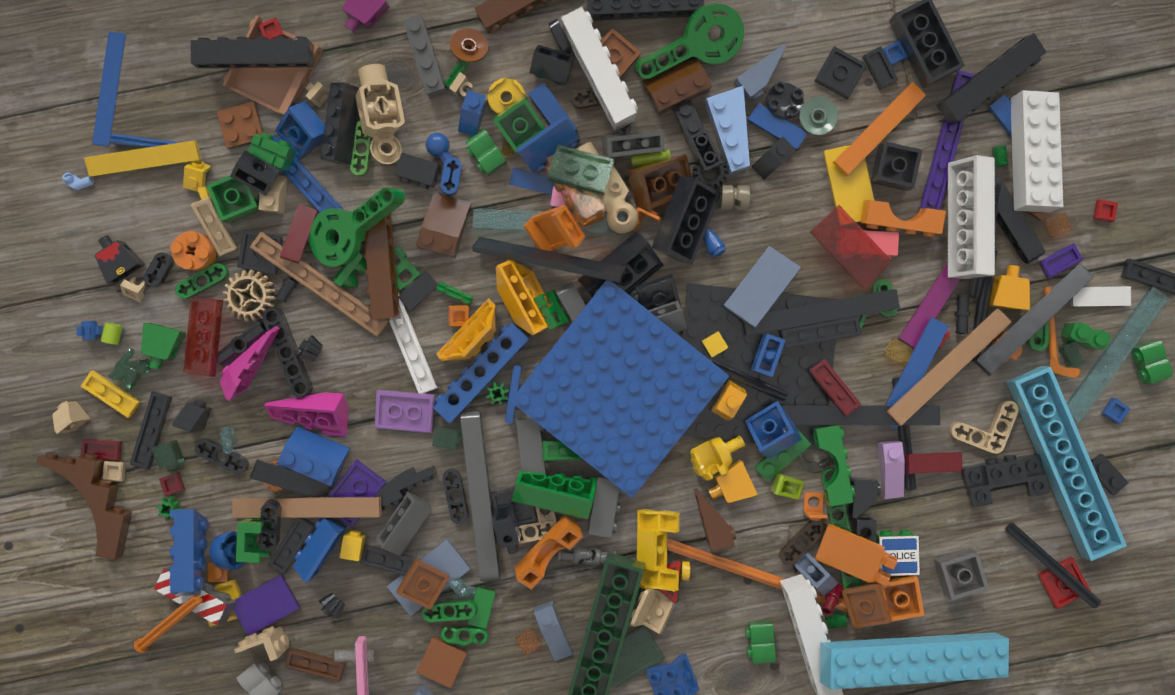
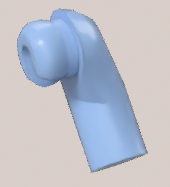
M65 173L62 176L65 184L74 190H81L94 184L93 179L89 176L82 179L71 173Z

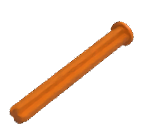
M195 594L142 639H137L134 642L135 650L139 653H145L152 643L202 603L200 595Z

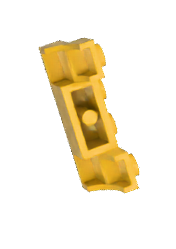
M650 509L637 510V561L645 563L640 588L678 591L679 571L667 569V532H679V512Z

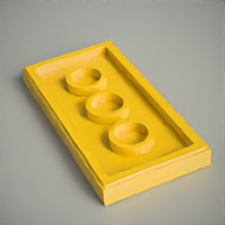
M850 145L823 151L839 226L861 222L864 200H874L865 158L847 176L833 164Z

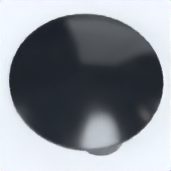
M779 81L767 93V107L778 118H794L800 113V109L804 104V93L802 89L790 83Z

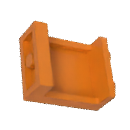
M566 205L533 215L523 226L536 247L547 251L567 245L570 249L576 248L585 238L584 233Z

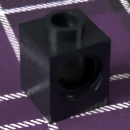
M872 517L852 518V533L876 543V520ZM868 528L867 535L861 536V530Z

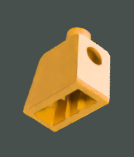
M1008 265L1006 275L995 277L989 306L1019 311L1030 310L1029 279L1019 277L1020 266Z
M728 380L710 411L726 421L733 419L747 396L746 389Z
M740 459L728 467L727 475L722 476L720 473L715 475L714 477L718 485L708 489L713 500L723 495L727 503L758 495Z

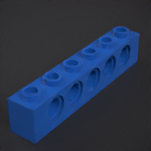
M514 323L511 325L506 324L500 330L501 335L499 338H493L486 345L488 349L484 354L480 352L473 359L475 363L471 367L467 366L460 373L462 377L458 381L454 380L447 387L449 391L445 395L440 394L434 401L436 405L433 408L449 423H452L530 340ZM505 338L510 339L512 342V346L509 349L502 347V341ZM492 352L497 353L499 356L496 363L489 361V355ZM479 366L485 369L483 377L476 375V368ZM465 380L472 383L470 391H466L463 388ZM452 394H455L459 397V403L457 405H453L450 402V396Z

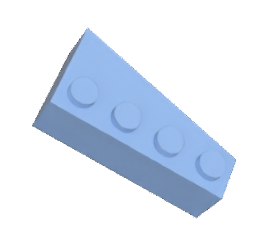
M741 86L708 97L704 103L723 161L727 164L728 175L746 170L750 166L744 87Z

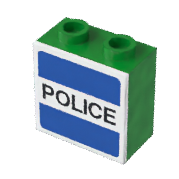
M881 530L880 533H876V543L884 546L886 553L898 558L895 569L881 564L880 570L891 574V576L920 575L919 536L912 533L911 530H899V533H892L891 530Z

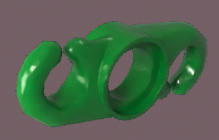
M444 627L441 631L442 640L448 644H478L479 641L476 639L478 633H482L484 636L480 641L482 645L488 640L487 631L479 627H451L452 638L445 636V633L449 630L448 627ZM467 631L470 634V638L464 641L460 639L459 633Z

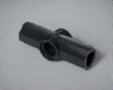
M259 321L240 336L234 337L227 346L215 354L217 363L225 368L234 362L267 332L265 324ZM242 340H243L244 343H245V346H244L243 349L241 348V341H242Z

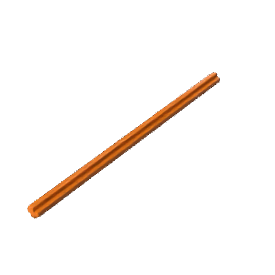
M667 538V550L782 590L780 581L785 578ZM815 589L817 594L816 602L823 604L825 597ZM840 598V603L835 608L848 612L844 599Z

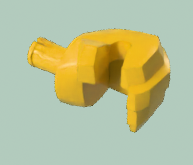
M737 436L726 443L720 437L713 438L691 449V463L695 474L701 476L706 481L713 479V475L717 472H720L722 476L727 475L728 467L732 463L730 453L745 447L741 436Z

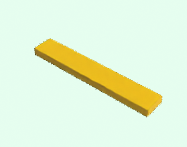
M197 140L84 157L89 177L201 159Z

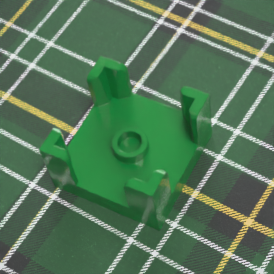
M246 518L237 523L236 562L260 563L262 562L261 557L271 556V551H266L260 545H256L257 533L262 532L263 526L260 518ZM266 522V525L271 527L272 523Z

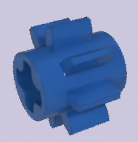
M81 321V326L76 327L77 336H82V341L98 340V335H102L103 332L102 326L97 325V321Z

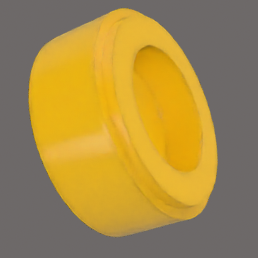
M682 561L681 580L689 581L690 562Z

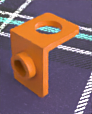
M638 207L636 210L638 222L632 231L636 232L644 217L660 224L662 219L657 216V212L651 209L646 211Z
M804 492L803 514L809 520L820 521L821 518H828V515L823 512L824 494L822 492ZM812 496L819 499V504L816 507H810L808 504V500Z

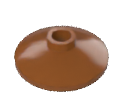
M460 29L450 38V50L461 61L477 62L487 54V39L481 32L475 29Z

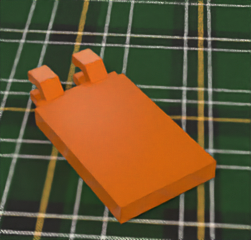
M828 524L815 560L869 583L876 581L887 586L891 574L880 570V566L883 564L886 567L895 569L898 558L884 551L885 547Z

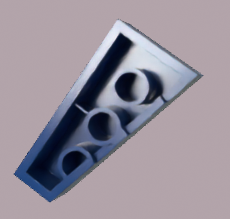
M194 509L170 510V517H174V527H170V535H173L174 545L170 548L171 559L174 561V565L170 566V593L176 596L201 595V589L204 587L202 572L206 565L204 550L207 549V540L205 537L206 531L209 529V522L206 517Z

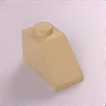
M278 175L267 196L260 193L259 210L266 213L285 214L287 176Z
M77 401L61 403L57 407L58 410L52 414L54 430L57 434L76 431L90 420V417Z

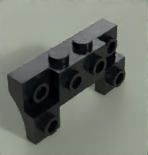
M1034 453L1018 457L1016 455H1006L1001 460L990 458L986 459L985 463L962 467L961 476L969 495L971 507L993 504L991 488L1025 482L1027 494L1030 497L1050 493L1047 475L1042 470L1040 454Z

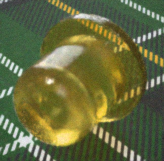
M507 141L503 142L501 154L504 157L512 156L515 151Z

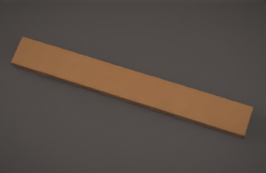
M260 232L251 244V249L376 337L380 335L389 321H373L369 315L368 306L303 260H300V263L297 264L280 258L283 246L265 233Z
M998 308L995 309L886 413L899 426H902L1012 321Z
M381 497L232 499L233 518H260L261 507L269 499L277 500L281 504V518L382 516Z

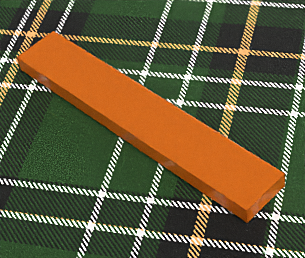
M914 82L909 84L833 164L846 176L849 175L926 94Z

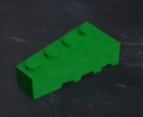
M519 471L512 501L588 519L598 477H591L590 480L582 479V476L563 478L562 474H555L550 477L546 476L545 473Z

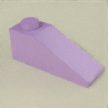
M898 440L877 442L884 499L904 497L905 461L902 442Z

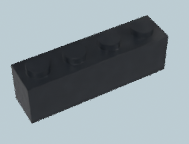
M345 82L331 83L321 160L335 164L351 165L358 116L355 96L359 88Z

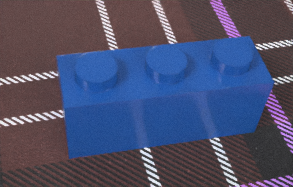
M564 115L516 150L532 172L535 173L537 171L540 173L548 167L547 163L552 160L555 162L563 157L562 153L567 149L571 151L576 148L581 139Z
M297 426L285 444L277 464L332 486L337 482L351 448Z
M333 517L320 518L314 526L317 528L314 534H309L304 542L306 544L303 551L300 549L294 558L296 562L293 568L306 583L319 573L347 529L346 525Z

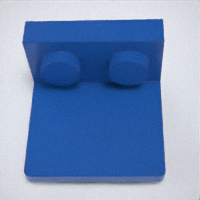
M686 653L680 654L672 663L650 666L645 669L654 695H695L700 689Z

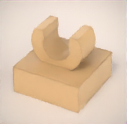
M459 73L449 89L457 97L461 94L465 98L464 88L469 87L473 90L474 87L468 82L465 75Z
M310 82L305 87L309 91L306 97L319 108L329 98V91L319 82L315 85Z
M136 277L131 278L130 282L124 280L120 285L123 295L141 303L145 298L143 291L146 289V283L142 281L140 285H135L137 283Z

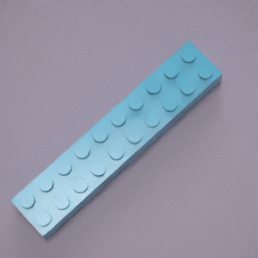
M1040 366L1007 380V385L1015 403L1018 405L1019 413L1037 454H1040L1041 465L1047 475L1049 484L1080 556L1093 561L1126 547L1127 544L1052 368Z
M995 632L820 642V683L831 690L1006 678L1009 672V638Z

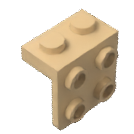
M646 589L639 596L638 601L640 603L631 614L630 619L632 621L630 625L633 627L644 625L658 634H662L675 603L657 589Z
M271 626L264 629L263 633L257 635L255 632L246 636L244 640L238 642L239 646L234 651L238 653L264 643L270 661L278 659L289 648V639L284 634L281 626L277 628Z

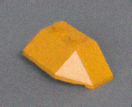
M508 260L497 265V291L514 323L531 335L548 328L545 321L547 318L544 317L541 311L542 308H538L534 300L538 295L544 294L534 272L514 260ZM544 296L547 306H551L548 298Z
M488 298L437 352V356L441 361L470 359L480 352V347L485 342L487 343L493 338V333L496 330L495 304L492 300Z

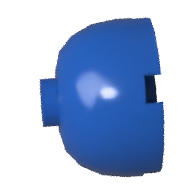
M235 531L221 533L211 543V561L222 570H236L245 564V562H236L237 533Z

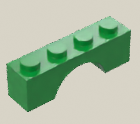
M839 425L813 428L816 448L827 451L833 458L835 465L832 478L823 485L826 504L836 506L853 503L855 491L853 485L850 486L851 470L846 464L848 453L842 443L844 439L843 429Z

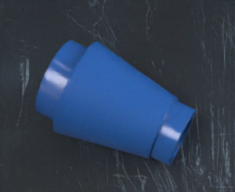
M711 228L707 229L703 240L709 255L715 258L726 251L725 244Z

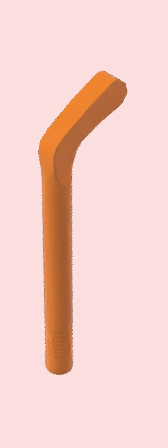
M1052 287L1044 288V296L1052 290ZM1053 316L1049 319L1048 345L1050 367L1056 374L1077 378L1081 374V369L1063 367L1059 364L1055 319Z

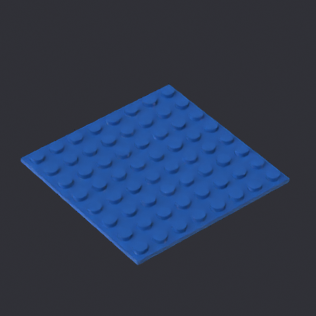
M606 280L510 402L633 498L728 379L729 375L615 283Z

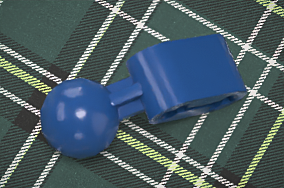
M430 134L425 142L426 150L430 155L439 157L443 162L441 189L445 195L453 196L459 188L462 172L461 162L448 151L450 142L444 134ZM452 163H455L458 169H454L452 174V185L454 188L448 191L445 186L449 184L451 178V170L448 166H452Z

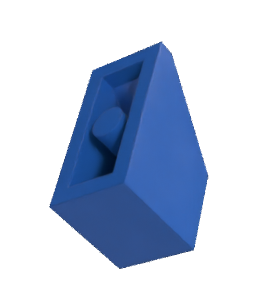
M467 91L460 114L459 132L471 136L478 134L488 104L486 96Z

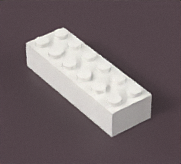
M580 7L561 17L562 29L614 131H617L635 121L638 107L634 99L630 100L628 97V87L624 81H620L618 76L620 72L616 64H611L609 50L606 46H602L600 41L602 38L598 29H593L591 24L593 20L589 12H585L583 7Z
M1023 90L1010 98L1014 211L1052 212L1063 207L1059 93Z
M976 155L948 163V278L970 279L995 275L994 158Z
M802 574L781 580L780 584L815 693L817 695H843L842 689L831 690L820 683V642H830V640L826 637L828 630L820 617L823 614L820 605L815 600L817 594L814 586H811L809 579L806 580Z

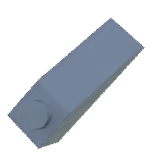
M784 44L736 79V86L744 87V97L747 101L752 98L756 100L764 94L762 90L766 87L786 48Z
M553 600L536 606L534 614L554 660L557 661L573 655Z

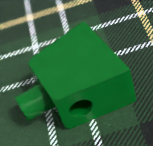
M144 322L141 353L151 356L149 367L161 369L163 359L174 360L186 332Z

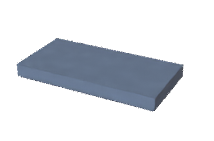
M769 246L724 304V307L753 328H756L800 271L801 267Z
M448 538L421 559L450 575L443 590L471 569ZM400 575L387 587L406 612L412 616L423 606L397 594L396 590L405 577Z

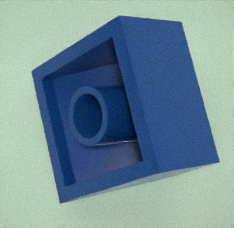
M304 101L287 109L275 131L282 140L291 143L290 147L296 149L295 156L300 160L323 142L325 124L307 102Z
M778 401L745 420L760 452L769 459L802 440L796 426Z

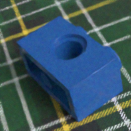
M763 334L751 370L773 377L785 340L770 334Z

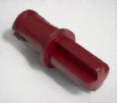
M840 583L825 595V601L821 607L822 614L825 616H831L836 605L840 603V596L842 590H844Z

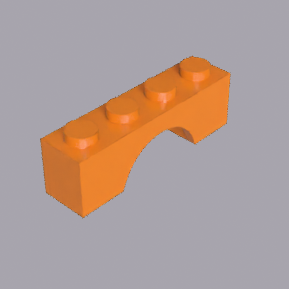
M864 200L861 223L867 224L866 228L878 229V226H884L886 231L897 232L898 228L904 229L906 234L916 235V231L923 232V236L935 237V234H942L946 211L921 208L912 219L903 221L892 213L888 202Z
M564 514L515 565L517 581L532 590L544 577L546 567L551 558L561 549L567 548L571 550L583 537L579 523Z

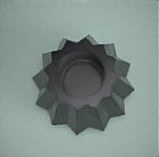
M311 335L308 340L304 339L298 349L301 352L298 358L315 361L323 345L314 335Z
M333 593L318 601L323 606L321 610L327 616L333 615L337 619L340 617L345 603Z

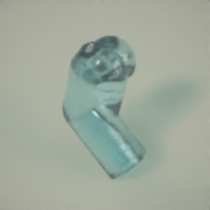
M226 426L220 431L223 452L225 454L233 452L231 435L234 434V430L230 426Z
M452 578L449 581V587L459 596H474L476 594L474 586H467L459 578Z

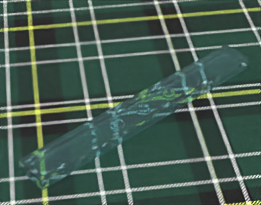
M473 209V228L525 230L524 224L533 215L544 211ZM570 212L582 232L623 234L613 231L608 226L606 220L607 213ZM618 214L617 219L620 222H625L626 214Z
M1155 287L1148 289L1109 343L1107 350H1104L1068 400L1067 406L1073 420L1076 422L1081 421L1169 299Z

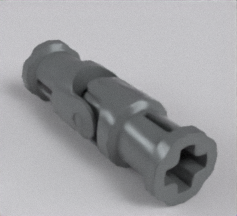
M581 547L571 548V550L564 548L559 550L558 563L568 561L577 565L582 563L599 567V565L605 564L608 552H603L600 549H583ZM592 554L595 556L593 561H591Z

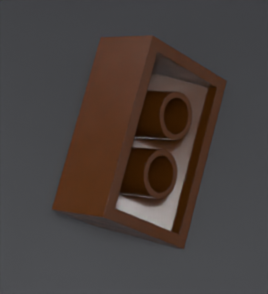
M690 57L649 79L642 80L658 116L673 109L678 104L709 92L712 87L704 68L695 57Z

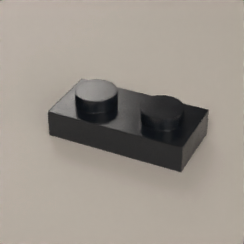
M1103 454L1097 455L1091 461L1100 483L1111 495H1116L1129 483Z

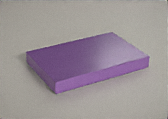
M377 390L375 428L432 433L435 394Z

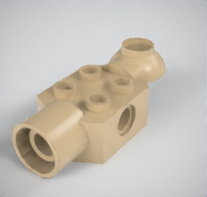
M366 65L358 70L361 87L355 96L362 133L373 139L370 144L372 156L382 164H392L400 158L402 152L401 144L394 134L400 131L405 123L398 85L388 81L384 65ZM381 147H386L389 153H384Z
M592 142L580 146L569 155V158L578 171L576 182L596 214L607 213L606 220L608 226L613 231L623 234L632 231L638 222V214L631 204L625 202L629 190L608 157H600ZM619 213H626L628 219L625 222H620L617 219Z

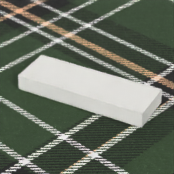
M1131 286L1083 287L1070 299V306H1131Z

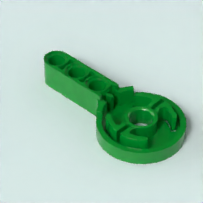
M710 3L700 7L689 19L687 27L684 29L683 37L639 59L635 64V72L642 78L649 79L690 57H696L710 64L728 61L739 51L743 43L744 25L740 15L730 6L721 3ZM712 26H718L720 36L718 39L711 41L708 38V31ZM679 46H682L683 52L681 55L677 56L676 49ZM665 55L666 61L660 65L658 62L659 57ZM644 64L649 65V70L646 73L641 72Z
M384 187L354 211L329 208L320 212L315 217L310 229V245L315 257L322 264L330 267H342L351 263L359 253L361 241H365L366 231L404 203V191L399 188ZM336 232H338L339 234V241L337 244L334 239Z

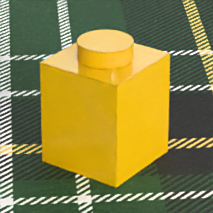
M350 530V532L344 534L340 558L360 561L365 547L366 535L361 534V531Z

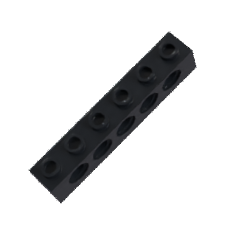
M587 0V11L593 21L691 17L696 10L704 6V0Z

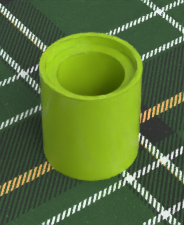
M105 322L101 342L119 345L123 326Z

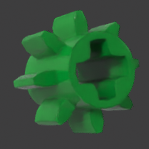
M493 382L494 388L487 387L490 394L486 398L491 397L493 399L492 405L496 401H499V404L502 405L503 398L505 400L509 399L505 395L510 389L505 390L503 388L504 383L497 386V383ZM501 389L500 393L503 396L495 398V393L493 391Z
M174 496L168 499L162 498V504L156 506L159 509L158 516H164L165 521L171 518L170 510H183L180 508L181 500H174Z

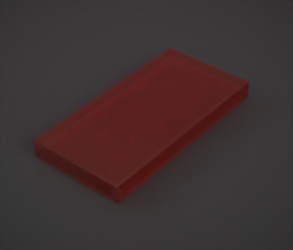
M840 205L833 209L810 231L814 238L862 288H865L893 262Z
M191 297L183 373L216 377L223 300Z

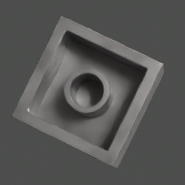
M972 548L934 558L944 595L949 599L955 600L989 590L979 553Z

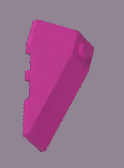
M276 326L267 331L234 362L223 369L220 385L228 401L249 388L280 329Z
M320 393L267 402L264 405L271 419L292 425L296 422L304 425L305 429L309 430L312 427L317 428L326 435L345 437L347 435L349 407L344 394Z

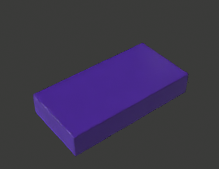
M1075 243L1038 261L1046 278H1051L1083 261V258Z

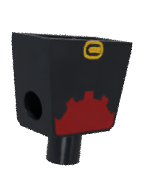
M109 235L98 240L103 249L95 254V258L106 283L116 284L145 265L124 241L117 240L113 242Z

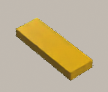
M94 370L90 371L80 386L127 418L132 417L141 401Z

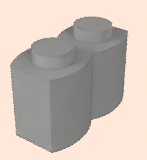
M260 660L255 661L237 677L240 685L250 695H277L282 690L279 678L272 676L268 665Z

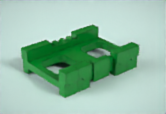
M397 247L394 253L401 260L400 264L396 266L397 286L402 291L408 284L419 277L421 273L416 266H412L401 247ZM408 269L413 277L408 282L403 283L399 278V274Z
M554 289L534 298L538 308H542L541 311L544 317L547 318L545 321L550 330L570 321L565 310L562 311V308H560L561 305L557 302L559 298ZM544 296L548 298L551 306H547ZM553 313L556 314V316H557V318H558V320H559V323H557L555 317L552 316Z

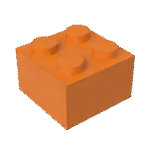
M895 575L890 577L887 586L881 584L892 621L925 616L917 576Z

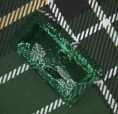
M1067 342L1058 347L1059 353L1063 356L1064 363L1068 368H1076L1084 364L1075 342Z

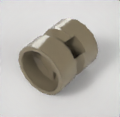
M721 185L720 210H732L735 207L736 210L748 211L750 202L749 186H737L734 188L733 185Z

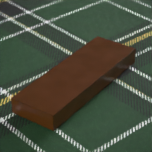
M291 647L288 652L285 668L340 682L346 661Z

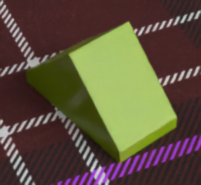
M778 473L774 477L770 490L776 495L799 500L805 481Z

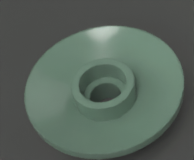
M821 96L812 97L800 109V123L808 133L824 135L830 132L837 123V108L828 98ZM818 114L820 120H815L814 115Z

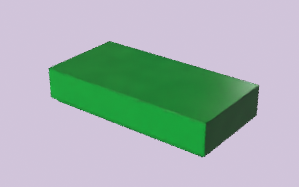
M481 586L477 587L474 602L478 606V612L469 619V625L487 628L496 590Z

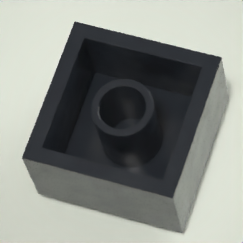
M884 141L878 146L870 183L904 191L913 189L923 150Z

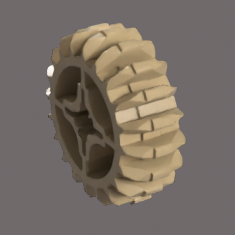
M243 270L241 274L235 273L236 279L229 278L231 285H224L228 288V292H223V295L228 297L223 300L224 303H229L226 309H233L231 315H237L239 320L244 318L245 321L249 322L251 319L252 321H257L258 317L263 319V312L268 307H274L271 300L277 299L275 296H271V293L276 292L275 289H270L273 282H267V276L262 277L261 272L255 274L253 270H250L249 273L246 270ZM252 280L251 284H248L245 289L239 288L244 282ZM260 287L263 291V297L258 292ZM244 293H250L256 299H249L250 297ZM237 295L240 296V304L237 302ZM253 303H260V306L255 310L247 311Z

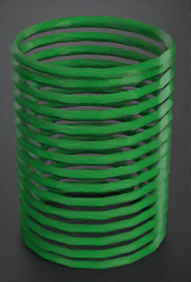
M1006 145L992 148L995 167L1009 165Z
M840 613L825 616L827 629L847 627L846 614Z

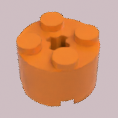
M194 231L184 232L170 246L172 257L176 264L187 270L202 271L215 264L217 260V251L209 237L202 233Z

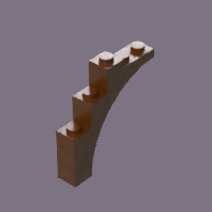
M46 452L44 455L37 456L36 464L50 468L64 476L85 498L92 511L96 525V556L112 560L123 556L132 511H127L122 506H114L118 485L111 484L112 482L109 480H100L104 460L97 458L98 455L93 453H85V455L77 458L72 456L60 457L55 452Z

